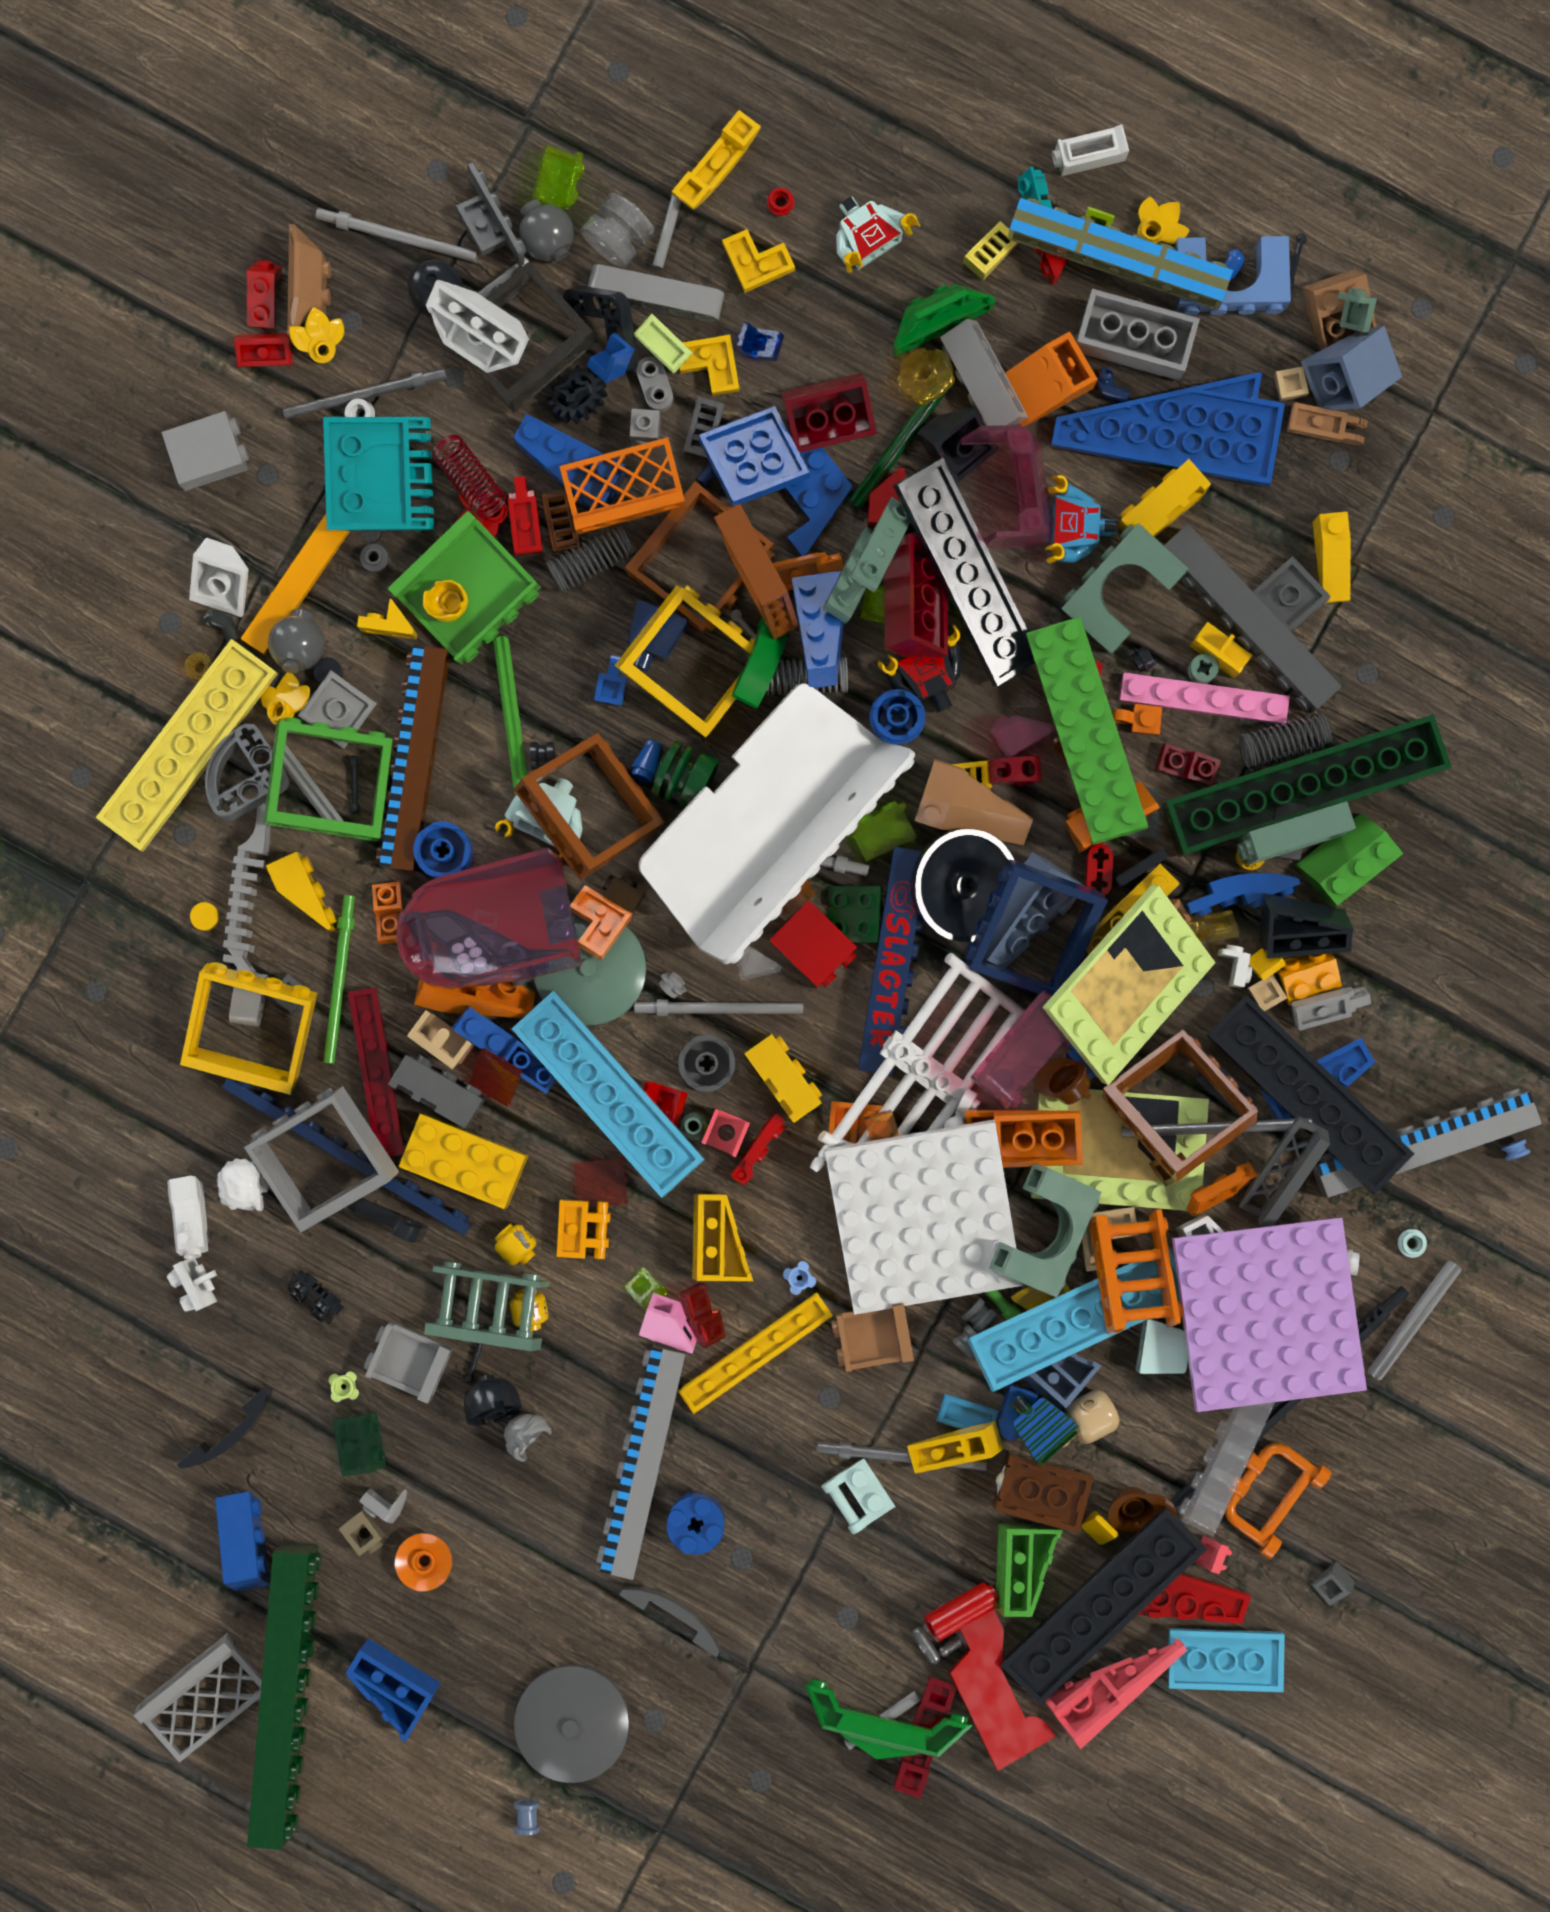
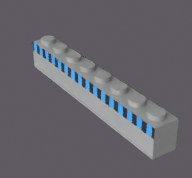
M1517 1088L1503 1093V1099L1494 1101L1493 1097L1476 1102L1477 1108L1468 1111L1466 1107L1450 1111L1451 1117L1441 1120L1440 1116L1424 1120V1126L1414 1129L1413 1125L1396 1130L1398 1134L1396 1136L1415 1153L1396 1174L1542 1124L1531 1092H1520V1089ZM1330 1153L1322 1155L1312 1170L1321 1196L1325 1198L1363 1186Z
M656 1344L652 1345L651 1351L645 1350L642 1366L647 1367L645 1378L639 1377L635 1393L641 1396L638 1406H632L629 1422L634 1423L632 1434L626 1433L622 1450L627 1451L625 1462H619L616 1479H621L619 1491L613 1489L609 1507H614L612 1519L606 1518L603 1535L608 1536L606 1547L600 1546L596 1563L601 1564V1573L631 1580L634 1579L686 1351Z

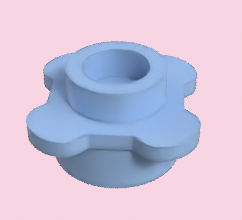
M804 1261L799 1262L798 1266L792 1269H785L783 1272L784 1279L788 1280L791 1286V1293L795 1295L800 1294L801 1290L807 1287H814L816 1284L815 1277L811 1276L808 1270V1263ZM801 1275L802 1280L798 1281L797 1276Z

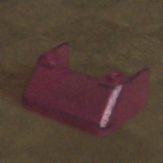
M1022 425L980 426L961 439L962 445L1007 444L1008 448L1012 451L1020 514L1017 518L1018 531H996L983 539L987 548L1036 547L1050 541L1053 535L1042 449L1037 438Z
M1045 990L1030 1004L970 1078L973 1087L1001 1110H1011L1010 1107L1015 1110L1025 1098L1022 1092L1027 1084L1058 1047L1065 1041L1071 1044L1042 1008L1052 997Z

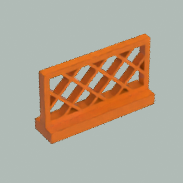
M668 437L559 466L575 530L578 534L686 506ZM665 446L667 457L662 466L648 459L654 448ZM647 451L644 456L639 452ZM632 454L642 459L634 473L621 466L625 457ZM620 458L617 463L612 461L613 459ZM605 461L614 466L607 480L594 473L598 464ZM645 462L659 469L652 483L638 476ZM668 462L670 464L671 471L665 469ZM592 465V467H591L590 470L584 468V467H587V466ZM580 469L587 473L580 488L570 483L568 471ZM618 469L632 477L625 490L611 483ZM662 472L673 477L676 488L663 491L655 486ZM591 476L604 483L597 498L584 491ZM635 479L649 486L643 497L636 498L628 493ZM608 486L622 494L616 504L608 505L601 501ZM571 488H573V489H575V490L577 491V493H576V495H575L574 497H573V493H572V489H571ZM652 489H654L655 491L658 492V493L650 494L651 491H652ZM581 493L595 501L589 511L578 514L576 502ZM625 496L631 499L623 502ZM598 503H599L600 505L604 506V507H601V508L596 509Z

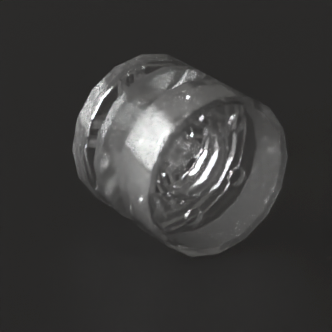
M610 192L605 198L606 203L603 202L598 206L603 218L595 214L591 215L580 228V232L589 245L603 258L616 267L624 269L636 255V250L631 243L640 247L644 246L646 243L645 238H650L655 230L648 218L636 205L618 193Z

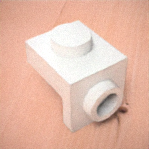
M1227 945L1226 949L1218 950L1217 956L1233 959L1229 987L1240 989L1245 987V983L1250 982L1252 967H1249V960L1251 954L1243 953V947Z

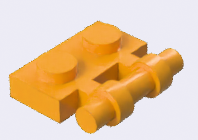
M560 1199L557 1257L585 1259L586 1247L594 1248L595 1259H605L606 1248H609V1238H606L607 1223L610 1222L611 1216L608 1213V1202L597 1201V1212H588L589 1201ZM588 1222H596L594 1238L587 1237Z

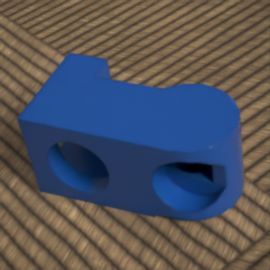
M1014 1384L1008 1385L997 1421L998 1431L1003 1438L1007 1440L1019 1438L1012 1423L1020 1416L1010 1406L1012 1401L1023 1394L1034 1404L1038 1397L1036 1391Z

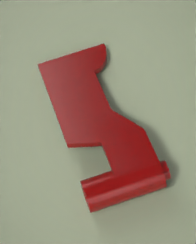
M982 1582L924 1615L923 1618L927 1629L937 1642L958 1630L961 1632L969 1650L952 1668L949 1674L995 1769L999 1771L1056 1736L1047 1723L1035 1716L1024 1717L1000 1665L1003 1656L1004 1630L995 1612L997 1608L996 1602L999 1600V1597L992 1585L987 1586Z

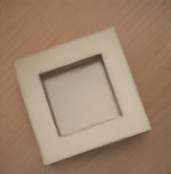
M1303 366L1275 372L1274 378L1279 401L1305 397L1309 394Z
M1271 975L1264 981L1260 980L1247 988L1254 1002L1263 1011L1287 999L1274 975Z

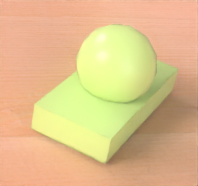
M653 314L634 332V337L673 374L693 354Z

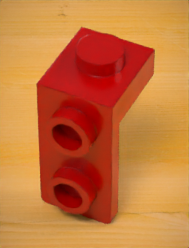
M258 260L257 263H254L247 270L248 326L270 329L276 326V283L282 278V266L274 265L273 261Z

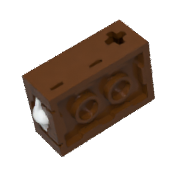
M1007 1450L1002 1471L996 1477L997 1489L992 1506L995 1511L1079 1534L1094 1477L1089 1472L1046 1461L1039 1468L1031 1456Z

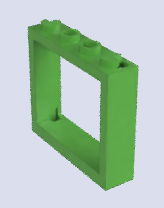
M287 717L284 718V721L280 720L276 724L263 825L374 842L379 840L393 739L385 738V734L381 732L371 731L366 735L357 733L358 730L351 727H341L340 730L329 729V724L313 722L311 726L301 724V720ZM287 733L381 748L371 826L277 811Z

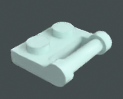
M861 1458L821 1486L826 1494H830L849 1524L848 1529L852 1535L858 1533L868 1524L895 1507L865 1458ZM843 1482L847 1484L866 1513L862 1517L858 1518L838 1486Z

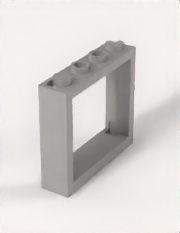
M343 1086L334 1092L331 1088L325 1090L316 1097L318 1101L312 1105L309 1101L303 1103L294 1110L296 1114L290 1118L287 1114L281 1116L272 1123L274 1127L267 1131L265 1127L259 1129L251 1135L253 1140L244 1147L300 1233L390 1182L399 1173ZM333 1104L377 1172L311 1209L267 1142Z

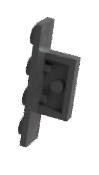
M473 162L467 164L469 180L478 196L456 205L459 217L482 256L507 245L518 266L524 265L526 248L520 237L515 238L508 215H502L499 209L501 207L496 194L494 192L490 193L486 187L488 183L481 169L477 170Z

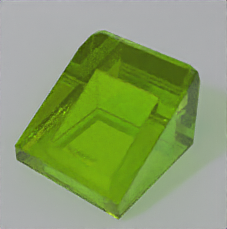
M644 1267L624 1287L638 1304L646 1310L653 1293L665 1296L668 1292Z

